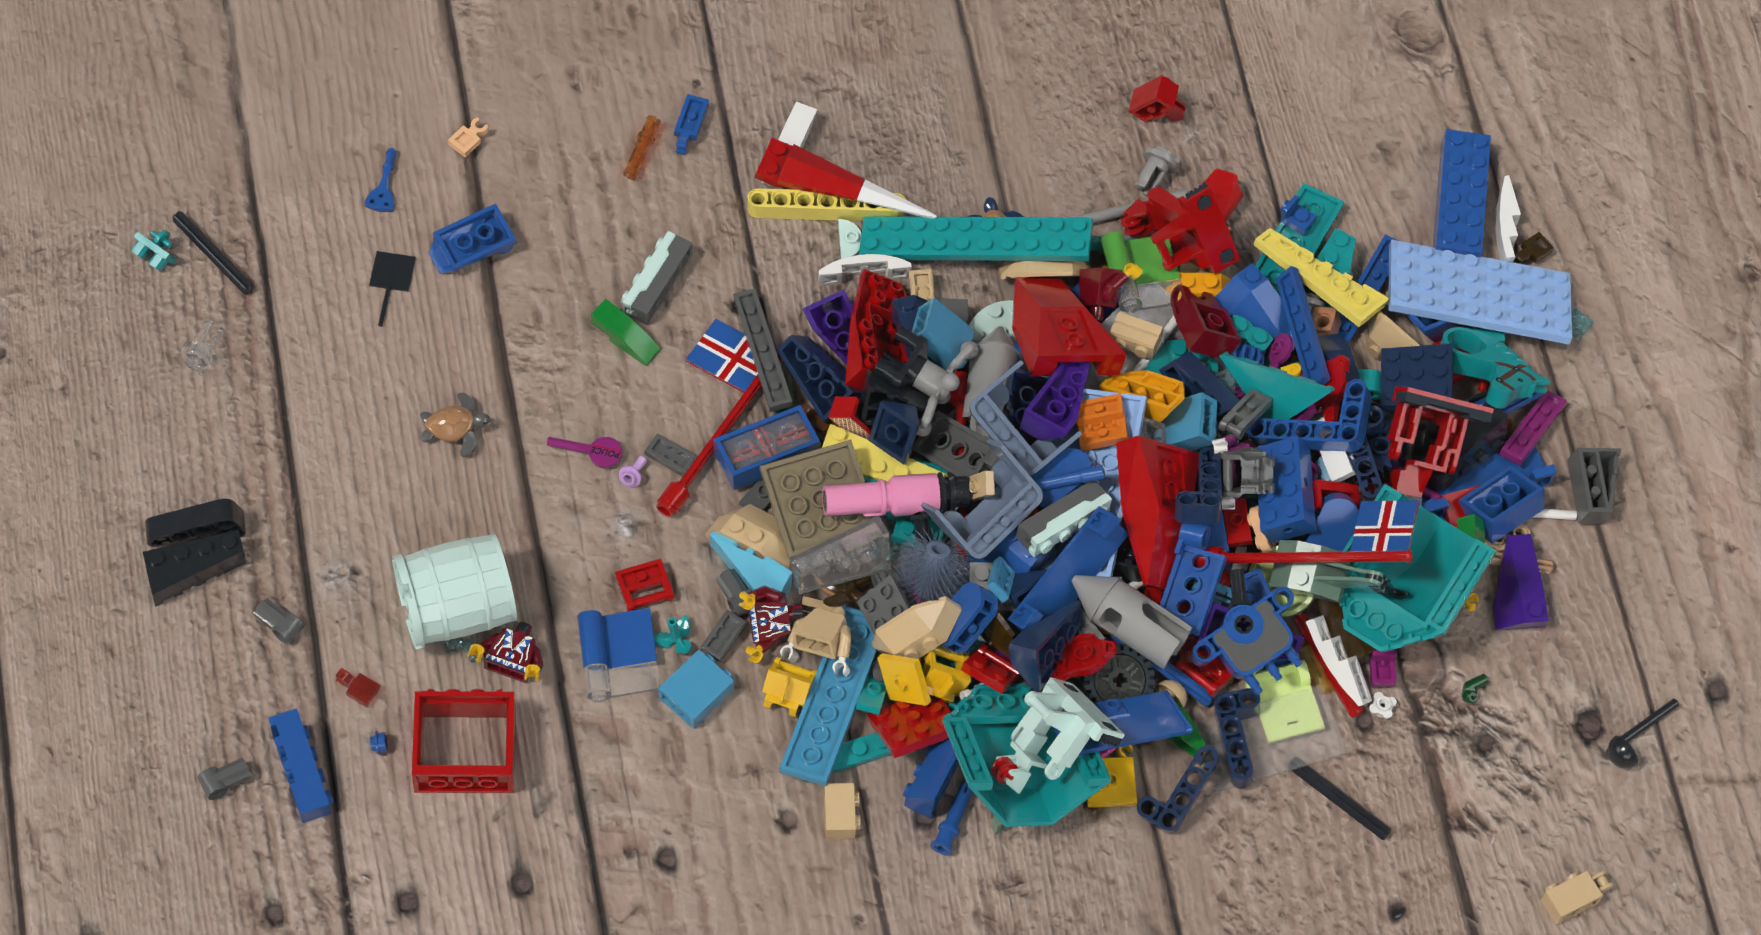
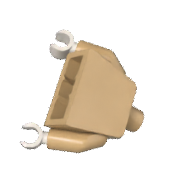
M834 607L831 611L816 608L804 618L796 620L788 638L789 645L781 648V656L784 659L788 658L792 663L796 662L799 657L795 649L834 660L839 656V660L833 664V671L838 675L839 669L844 666L843 675L847 677L850 673V668L846 664V658H849L851 629L847 626L844 609Z

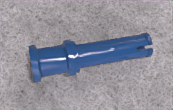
M962 782L960 784L946 820L939 824V833L936 840L931 842V848L939 854L950 855L952 843L955 837H958L960 834L958 826L974 793L969 787L966 793H964L967 783Z

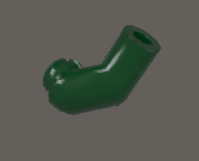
M1485 674L1472 678L1463 684L1461 696L1466 704L1477 702L1478 689L1489 684Z

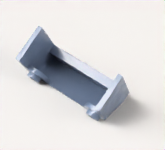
M1020 360L971 401L969 410L992 440L1003 444L1031 476L1078 439L1082 433L1078 431L1058 448L1048 439L1037 440L1029 446L1000 411V408L1009 400V390L1003 384V381L1024 364Z
M988 439L986 443L1000 458L991 470L994 472V482L998 485L993 496L985 498L965 518L960 513L952 510L942 514L937 508L925 502L920 505L948 537L966 553L977 559L986 557L1041 503L1043 498L1041 488L1003 444L992 439Z

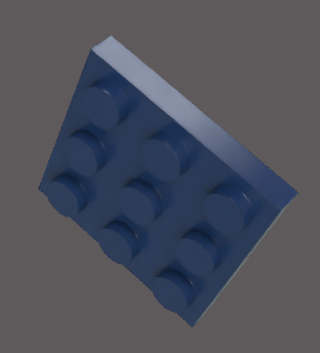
M1452 344L1381 348L1382 411L1396 410L1398 402L1392 401L1395 387H1411L1453 398Z

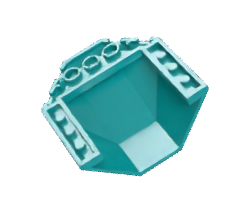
M1384 484L1374 501H1407L1410 499ZM1419 505L1410 547L1413 554V559L1410 563H1407V561L1350 563L1351 567L1383 573L1387 576V579L1391 580L1390 583L1393 585V588L1408 591L1409 596L1396 597L1374 592V589L1369 588V586L1344 588L1340 604L1344 617L1342 619L1343 628L1381 653L1445 635L1497 551ZM1354 533L1342 552H1350ZM1348 572L1347 577L1365 578L1366 576L1353 572Z
M1023 683L1012 684L1001 694L985 684H979L972 689L970 695L964 697L955 705L954 710L950 714L947 713L944 716L942 722L968 787L1005 827L1054 825L1111 782V777L1098 751L1078 755L1071 767H1066L1062 774L1054 780H1050L1045 775L1044 768L1032 765L1029 769L1031 776L1020 794H1017L1008 784H1000L991 774V765L996 761L997 756L1015 755L1016 751L1010 746L1012 742L1011 735L1031 708L1024 701L1026 694L1031 692V687ZM1052 726L1046 733L1048 739L1037 754L1047 765L1052 757L1046 751L1057 737Z

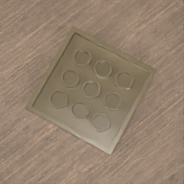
M852 440L759 467L788 559L880 532L881 528L877 516H864L863 514L824 515L822 503V489L824 485L865 483Z

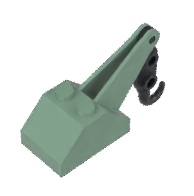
M1280 540L1277 552H1340L1322 545L1294 540ZM1351 562L1274 563L1269 587L1274 590L1279 587H1287L1293 594L1340 604L1344 588L1369 586V588L1374 589L1373 591L1379 594L1396 597L1409 596L1408 591L1393 588V585L1390 583L1391 580L1387 579V576L1383 573L1351 567ZM1348 572L1366 575L1365 578L1347 577Z

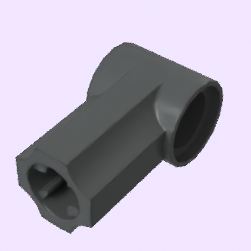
M727 569L721 572L716 577V582L726 596L731 612L742 617L749 612L739 606V603L745 601L739 597V594L743 591L750 592L752 590L745 587L735 569Z
M268 598L262 600L253 612L254 616L272 629L273 634L284 644H289L304 628V623L291 612L286 613Z
M243 758L220 768H208L198 775V780L209 800L222 797L228 792L229 788L252 778Z

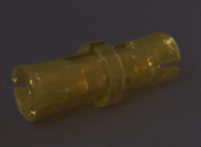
M1312 645L1301 648L1299 654L1302 660H1305L1309 674L1319 694L1321 695L1332 690L1333 685H1331L1324 671L1325 666L1319 662Z

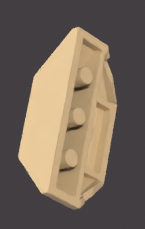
M1005 261L999 267V275L1001 279H1015L1016 277H1079L1080 269L1091 268V266L1086 261Z
M1380 311L1364 323L1365 348L1373 358H1377L1379 361H1381V348L1420 346Z
M751 504L719 516L705 533V536L710 539V534L714 531L735 541L740 546V549L745 551L750 548L755 551L757 557L764 559L767 556L787 569L796 561V557L788 559L775 516Z
M946 596L940 597L939 600L913 605L875 630L872 648L884 654L919 659L947 641L962 608Z

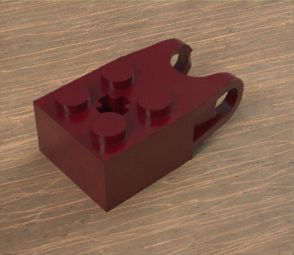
M1179 284L1173 289L1170 304L1187 348L1193 353H1201L1211 358L1221 359L1219 356L1225 352L1231 355L1240 344L1241 338L1228 310L1221 308L1215 296L1211 293L1202 292L1198 298L1187 286ZM1181 291L1182 295L1180 300L1178 301V294Z

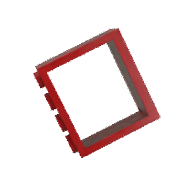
M457 689L415 691L412 752L414 793H514L515 693L503 692L502 689L495 692H485L482 689H473L470 692H460ZM425 717L507 718L505 766L423 765Z

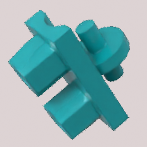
M155 230L152 231L150 236L154 238L153 242L137 231L134 235L137 242L131 250L134 254L144 260L149 251L153 250L155 254L148 263L160 272L168 262L171 264L176 262L177 259L162 249L164 246L169 249L173 244L169 241L170 233L168 231L162 230L159 233Z

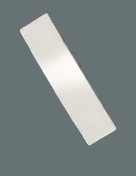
M796 102L778 140L803 148L818 110ZM761 181L762 184L767 185L769 187L775 189H784L781 187H775L773 185Z
M1509 175L1504 176L1500 187L1495 226L1499 258L1505 262L1514 261L1513 247L1518 237L1515 226H1517L1521 215Z
M1324 410L1319 415L1314 414L1309 420L1325 421ZM1327 434L1324 439L1330 437L1331 434ZM1320 450L1332 482H1341L1356 475L1349 459V452Z
M1324 615L1306 621L1319 653L1341 687L1358 706L1371 702L1372 698L1357 657L1347 658L1340 635L1331 638Z

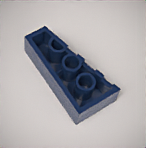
M790 335L777 349L782 360L824 423H832L828 417L835 396L857 397L860 399V390L845 385L846 371L809 336Z

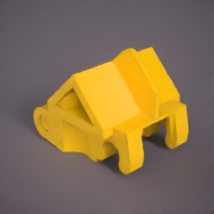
M938 646L920 658L929 695L941 698L947 704L952 703L955 696H960V692L965 690L971 682V676L961 671L963 662L969 658L968 653L955 654ZM935 655L955 661V668L937 663Z
M776 657L768 670L762 693L766 694L763 707L771 709L772 704L775 703L789 709V716L796 718L799 706H804L817 670L813 669L811 671L781 661V658Z

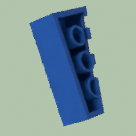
M297 708L268 717L272 737L302 823L331 814L330 805L334 804L330 791L324 790L322 783L326 782L322 768L317 769L315 763L318 760L314 746L310 747L308 739H311L307 725H302Z

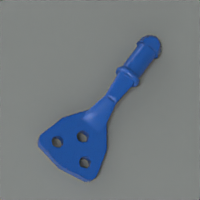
M390 148L386 152L385 163L382 166L383 177L379 186L371 191L364 201L366 208L383 212H391L394 209L393 196L388 188V179L391 171L394 169L393 165L397 157V151L394 148Z

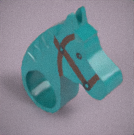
M1453 327L1444 332L1440 344H1452L1453 372L1488 380L1490 387L1486 396V402L1495 408H1505L1517 398L1529 397L1531 399L1534 393H1547V389L1542 385H1549L1551 381L1535 373L1518 354L1497 339L1477 330L1463 327ZM1455 348L1465 350V351L1469 352L1470 354H1468V353H1463V352H1461V351L1456 350Z

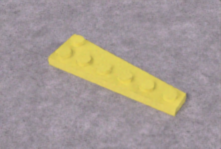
M1271 228L1258 236L1254 241L1253 245L1285 270L1290 266L1298 268L1301 281L1305 286L1358 327L1388 304L1389 298L1366 284L1361 286L1352 280L1353 277L1346 272L1344 274L1339 273L1332 268L1333 265L1329 262L1317 260L1312 252L1300 247L1297 243Z
M832 424L829 426L822 446L823 448L852 440L863 477L874 480L883 479V481H888L892 476L937 474L940 472L911 458L908 459L907 464L903 465L867 439Z

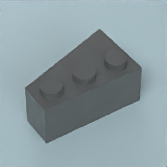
M1577 448L1568 458L1567 463L1579 524H1601L1611 513L1615 492V476L1618 473L1617 463L1618 457L1621 454V448Z

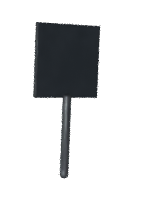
M376 252L369 286L386 289L378 323L379 327L383 326L390 290L409 291L416 257Z

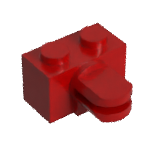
M1161 75L1134 89L1128 112L1145 123L1152 119L1157 120L1163 116L1171 121H1180L1184 117L1186 104L1176 98L1179 85L1172 82L1168 77Z

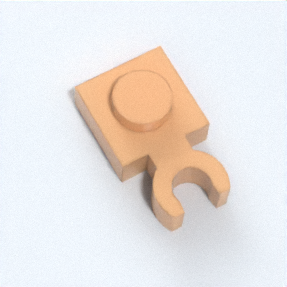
M477 117L472 120L469 129L463 125L450 137L448 145L466 158L481 143L479 137L485 136L488 133V125L477 128L480 124V120Z

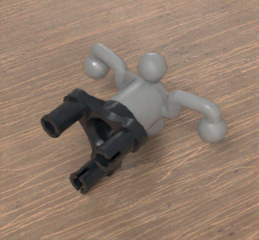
M901 325L894 339L912 348V354L907 362L904 361L902 363L885 352L873 372L891 381V385L896 388L910 384L929 396L923 417L918 419L919 427L916 434L923 437L929 435L932 430L931 420L937 404L947 403L951 398L950 391H954L959 387L960 381L955 374L966 359L975 358L979 351L975 342H964L960 347V353L953 359L948 368L944 370L928 360V339L922 335L917 336Z

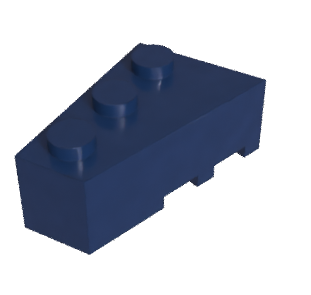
M1191 351L1159 369L1162 375L1184 383L1185 397L1202 392L1217 400L1216 418L1232 409L1240 401Z

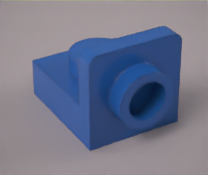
M1294 195L1290 201L1286 200L1280 209L1282 212L1280 222L1303 236L1316 221L1317 215L1298 204L1299 197Z

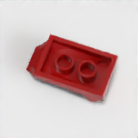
M1216 168L1203 183L1205 182L1211 187L1226 222L1243 198L1238 184V176ZM1192 229L1186 231V232H1188L1190 235H1192L1193 237H1195L1194 234H1193V232H1192Z

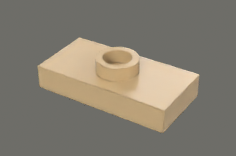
M932 269L909 271L911 295L919 296L928 301L935 298Z
M983 471L968 477L970 501H977L995 494L993 471Z

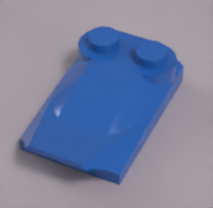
M495 203L433 232V243L428 253L441 274L457 271L496 253H508L517 242Z

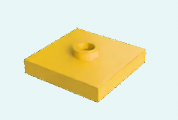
M884 653L877 657L889 700L927 706L931 702L920 659Z
M1133 757L1102 758L1111 777V782L1087 799L1088 808L1137 806Z

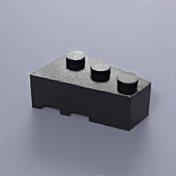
M867 369L858 405L859 420L865 425H873L880 402L883 400L916 406L918 419H920L925 412L929 396L907 385L896 388L891 385V381Z

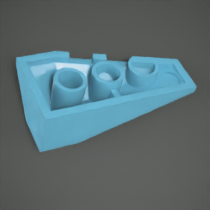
M712 531L710 534L711 547L729 569H735L747 589L754 590L766 585L786 593V598L791 593L792 571L767 556L764 559L757 557L755 551L750 548L744 551L740 549V546L735 541Z

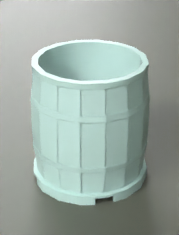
M495 533L440 544L404 557L401 554L392 556L401 605L406 606L407 612H409L407 613L408 619L406 623L415 650L424 648L427 643L449 641L517 621L512 585L503 552Z

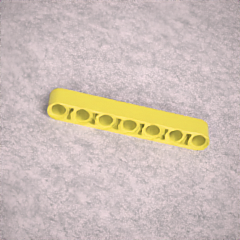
M758 188L749 192L747 200V211L755 218L863 221L864 217L871 216L905 217V212L801 190ZM893 193V194H895V195H897V196H899V197H901V198H903V199L906 200V198H905L903 195L898 194V193Z

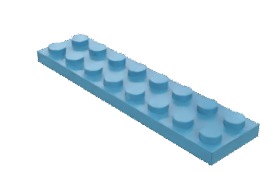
M842 606L846 613L847 626L851 629L849 658H846V664L850 668V673L847 677L843 675L844 666L839 669L838 675L833 671V664L839 660V656L835 660L822 657L779 768V773L822 786H827L855 713L858 697L868 679L878 652L872 648L874 634L862 611Z

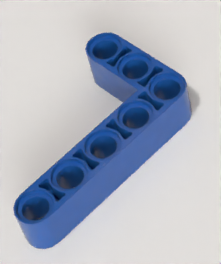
M1353 379L1345 387L1339 422L1259 418L1246 432L1256 446H1263L1298 435L1310 447V450L1355 452L1361 449L1364 444L1372 395L1362 380ZM1362 391L1360 395L1355 396L1356 393ZM1358 413L1356 417L1351 418L1353 414ZM1263 430L1261 434L1256 435L1257 432ZM1286 431L1284 435L1279 436L1281 432ZM1309 432L1307 436L1301 437L1304 433ZM1327 434H1331L1330 437L1324 439ZM1350 435H1354L1352 439L1347 440Z

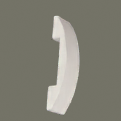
M865 254L846 257L832 262L819 270L818 286L842 284V276L861 274L863 269L874 273L886 272L887 278L892 280L909 278V271H911L912 266L906 260L887 255Z

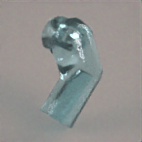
M465 637L451 639L446 642V646L450 651L455 652L457 649L464 650L466 655H468L470 646L474 644L472 640ZM470 656V658L468 657V659L471 663L476 662L477 657Z

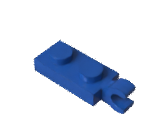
M687 94L674 130V136L679 137L676 143V153L685 155L689 140H697L709 106L708 99Z

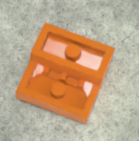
M1121 393L1081 401L1077 425L1078 431L1082 433L1079 437L1082 451L1113 446L1117 442L1129 439Z

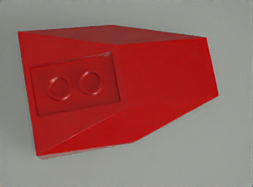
M866 269L861 271L851 314L845 385L862 391L866 370L873 371L885 352L902 363L908 360L902 343L894 339L897 330L891 318L892 300L907 297L901 283Z
M1060 277L1015 278L1012 330L1031 377L1052 376L1058 362H1092L1097 375H1120L1127 354Z
M1137 435L1116 443L1120 503L1143 585L1165 591L1176 558L1174 551L1183 524L1174 517L1176 495L1182 491H1195L1199 453Z

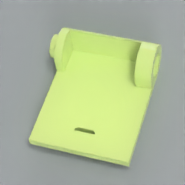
M1301 660L1302 665L1299 667H1295L1293 663L1277 666L1282 675L1279 681H1276L1267 669L1254 674L1263 690L1259 694L1260 710L1258 714L1268 744L1325 729L1310 685V674L1305 660ZM1244 680L1245 688H1250L1248 683Z

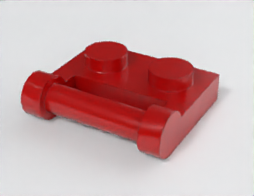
M661 558L615 572L627 612L659 601L666 600L668 602L674 600L673 590ZM662 585V591L635 599L631 597V594Z
M983 643L975 653L963 662L961 671L1001 694L1021 676L1011 665V662L990 651L989 647Z
M1197 649L1198 657L1201 659L1209 657L1208 652ZM1190 651L1185 658H1182L1177 663L1176 668L1204 687L1210 696L1215 697L1234 677L1218 657L1208 665L1198 666L1216 680L1212 682L1191 666L1193 662Z

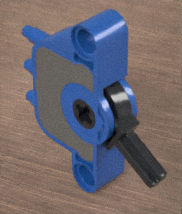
M1234 569L1229 572L1232 602L1228 604L1229 611L1224 616L1221 627L1199 641L1192 649L1190 656L1192 662L1197 666L1208 665L1219 657L1233 677L1245 679L1250 688L1258 695L1263 690L1254 677L1256 672L1266 667L1276 681L1282 678L1280 670L1273 662L1275 659L1285 653L1295 667L1302 665L1298 654L1291 646L1293 634L1280 616L1292 605L1294 594L1287 587H1279L1252 605V600L1247 601L1244 571L1242 569ZM1276 595H1284L1287 598V604H1279L1276 601ZM1240 622L1247 626L1245 631H1242L1241 627H1237ZM1197 649H1206L1209 657L1201 659L1197 655Z

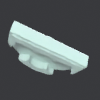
M838 219L840 257L843 259L856 256L860 248L861 231L854 223Z

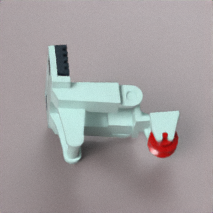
M1050 677L1042 692L1031 691L1026 694L1024 701L1031 708L1011 735L1012 742L1010 746L1016 753L1015 755L997 756L996 761L991 765V774L1000 784H1008L1017 794H1020L1031 776L1029 769L1032 765L1044 768L1045 775L1050 780H1054L1062 774L1066 767H1071L1090 737L1094 741L1118 747L1125 734L1073 683ZM1052 726L1061 732L1046 751L1052 757L1047 765L1037 754L1048 739L1046 733Z

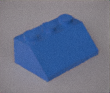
M1510 465L1460 498L1459 504L1466 516L1475 514L1484 520L1485 539L1493 544L1544 510V488Z
M1017 526L986 557L982 558L985 562L993 563V560L999 556L1002 557L1015 571L1016 576L1019 573L1039 571L1052 554L1047 552L1033 557L1029 550L1016 538Z
M949 738L927 746L924 753L927 757L924 763H918L913 776H916L913 784L908 783L903 792L905 797L904 806L930 819L959 766Z

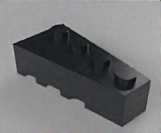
M1485 402L1482 406L1494 409L1491 423L1469 420L1455 472L1447 474L1433 471L1427 486L1439 493L1443 489L1449 488L1462 476H1467L1478 465L1484 464L1494 454L1500 453L1506 443L1508 415L1505 412ZM1426 456L1422 458L1420 461L1425 462Z
M239 530L143 551L155 607L172 596L175 598L183 594V591L195 585L198 587L206 583V580L214 576L218 577L246 564Z

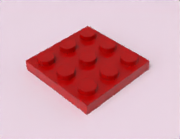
M930 695L931 702L927 706L898 701L882 707L879 715L867 713L869 723L894 759L949 738L942 720L951 711L941 698Z

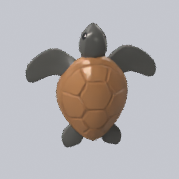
M458 393L457 397L462 406L444 407L433 414L426 411L420 413V417L427 429L423 431L421 440L429 442L435 436L441 440L453 442L463 438L460 455L467 457L475 450L477 445V437L472 431V427H484L491 421V418L485 413L472 415L475 410L474 400L466 393Z

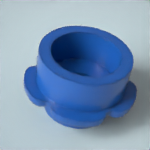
M375 731V735L370 736L371 750L376 751L378 755H381V752L388 751V743L385 732L378 733V731Z

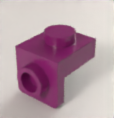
M1376 650L1372 652L1369 659L1371 687L1396 686V651L1381 653Z

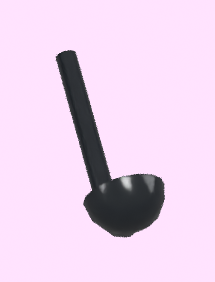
M1673 698L1622 736L1613 737L1606 750L1608 759L1615 766L1623 769H1630L1638 765L1637 755L1629 742L1679 707L1678 701Z

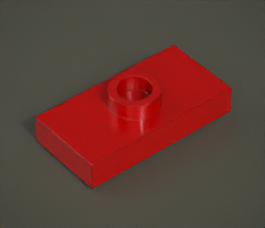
M1241 498L1235 502L1234 510H1223L1229 548L1253 544L1251 528L1247 520L1246 498Z

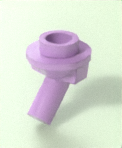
M639 456L632 466L626 464L619 471L620 481L627 487L633 488L638 486L643 477L640 471L647 460Z

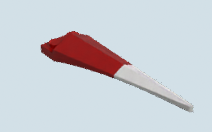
M771 138L755 174V179L775 187L831 195L878 205L924 218H937L935 214L795 144L792 146L775 138Z

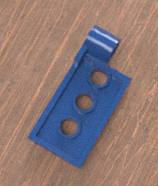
M1183 523L1174 551L1176 558L1160 606L1193 627L1190 635L1201 638L1227 558L1226 556L1206 551L1211 532L1209 526ZM1198 557H1205L1206 563L1203 567H1194V562ZM1190 580H1198V587L1195 590H1187L1186 586ZM1184 602H1189L1191 604L1190 610L1184 614L1180 613L1179 606Z

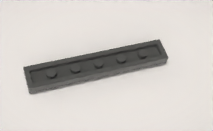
M756 289L733 294L769 411L773 412L792 407V399Z

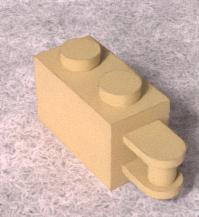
M1588 871L1581 874L1575 872L1565 879L1566 882L1560 885L1556 882L1545 889L1541 902L1556 925L1599 903L1603 897L1602 894L1614 886L1612 882L1609 883L1606 879V872L1601 871L1593 876H1590Z

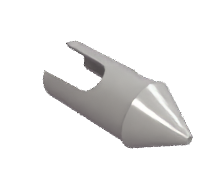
M1002 326L995 328L977 343L979 352L975 358L970 359L962 417H969L971 415L969 406L976 396L1007 372L1010 366H1014L1020 360L1022 361L1021 354L1014 347V343ZM1006 403L1000 408V411L1008 419ZM971 415L970 429L983 437L986 436L991 439Z
M1075 575L1072 579V584L1090 623H1095L1164 670L1172 654L1175 656L1178 654L1193 627L1121 580L1122 577Z

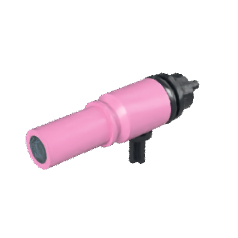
M942 472L937 474L892 476L888 481L878 479L877 482L824 485L822 489V503L825 516L852 514L883 516L886 512L892 513L895 517L909 516L910 520H914L915 537L923 541L921 538L923 536L928 542H930L928 538V519H931V517L920 506L923 502L937 508L942 514L946 510L956 511L958 508L969 507L970 505L968 477L956 476L951 472L945 473L944 476Z

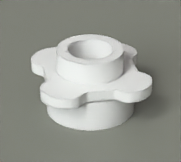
M1381 692L1375 693L1373 696L1374 702L1369 707L1370 712L1381 718H1391L1392 708L1397 704L1394 697H1386Z

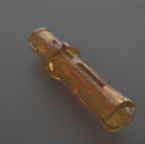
M648 115L642 131L638 132L637 143L623 171L624 177L629 174L627 179H637L649 147L654 144V136L661 123L659 118L656 120V116Z

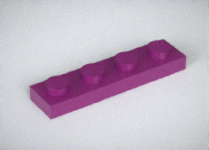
M1547 390V393L1541 396L1502 447L1500 456L1521 466L1566 407L1567 400Z

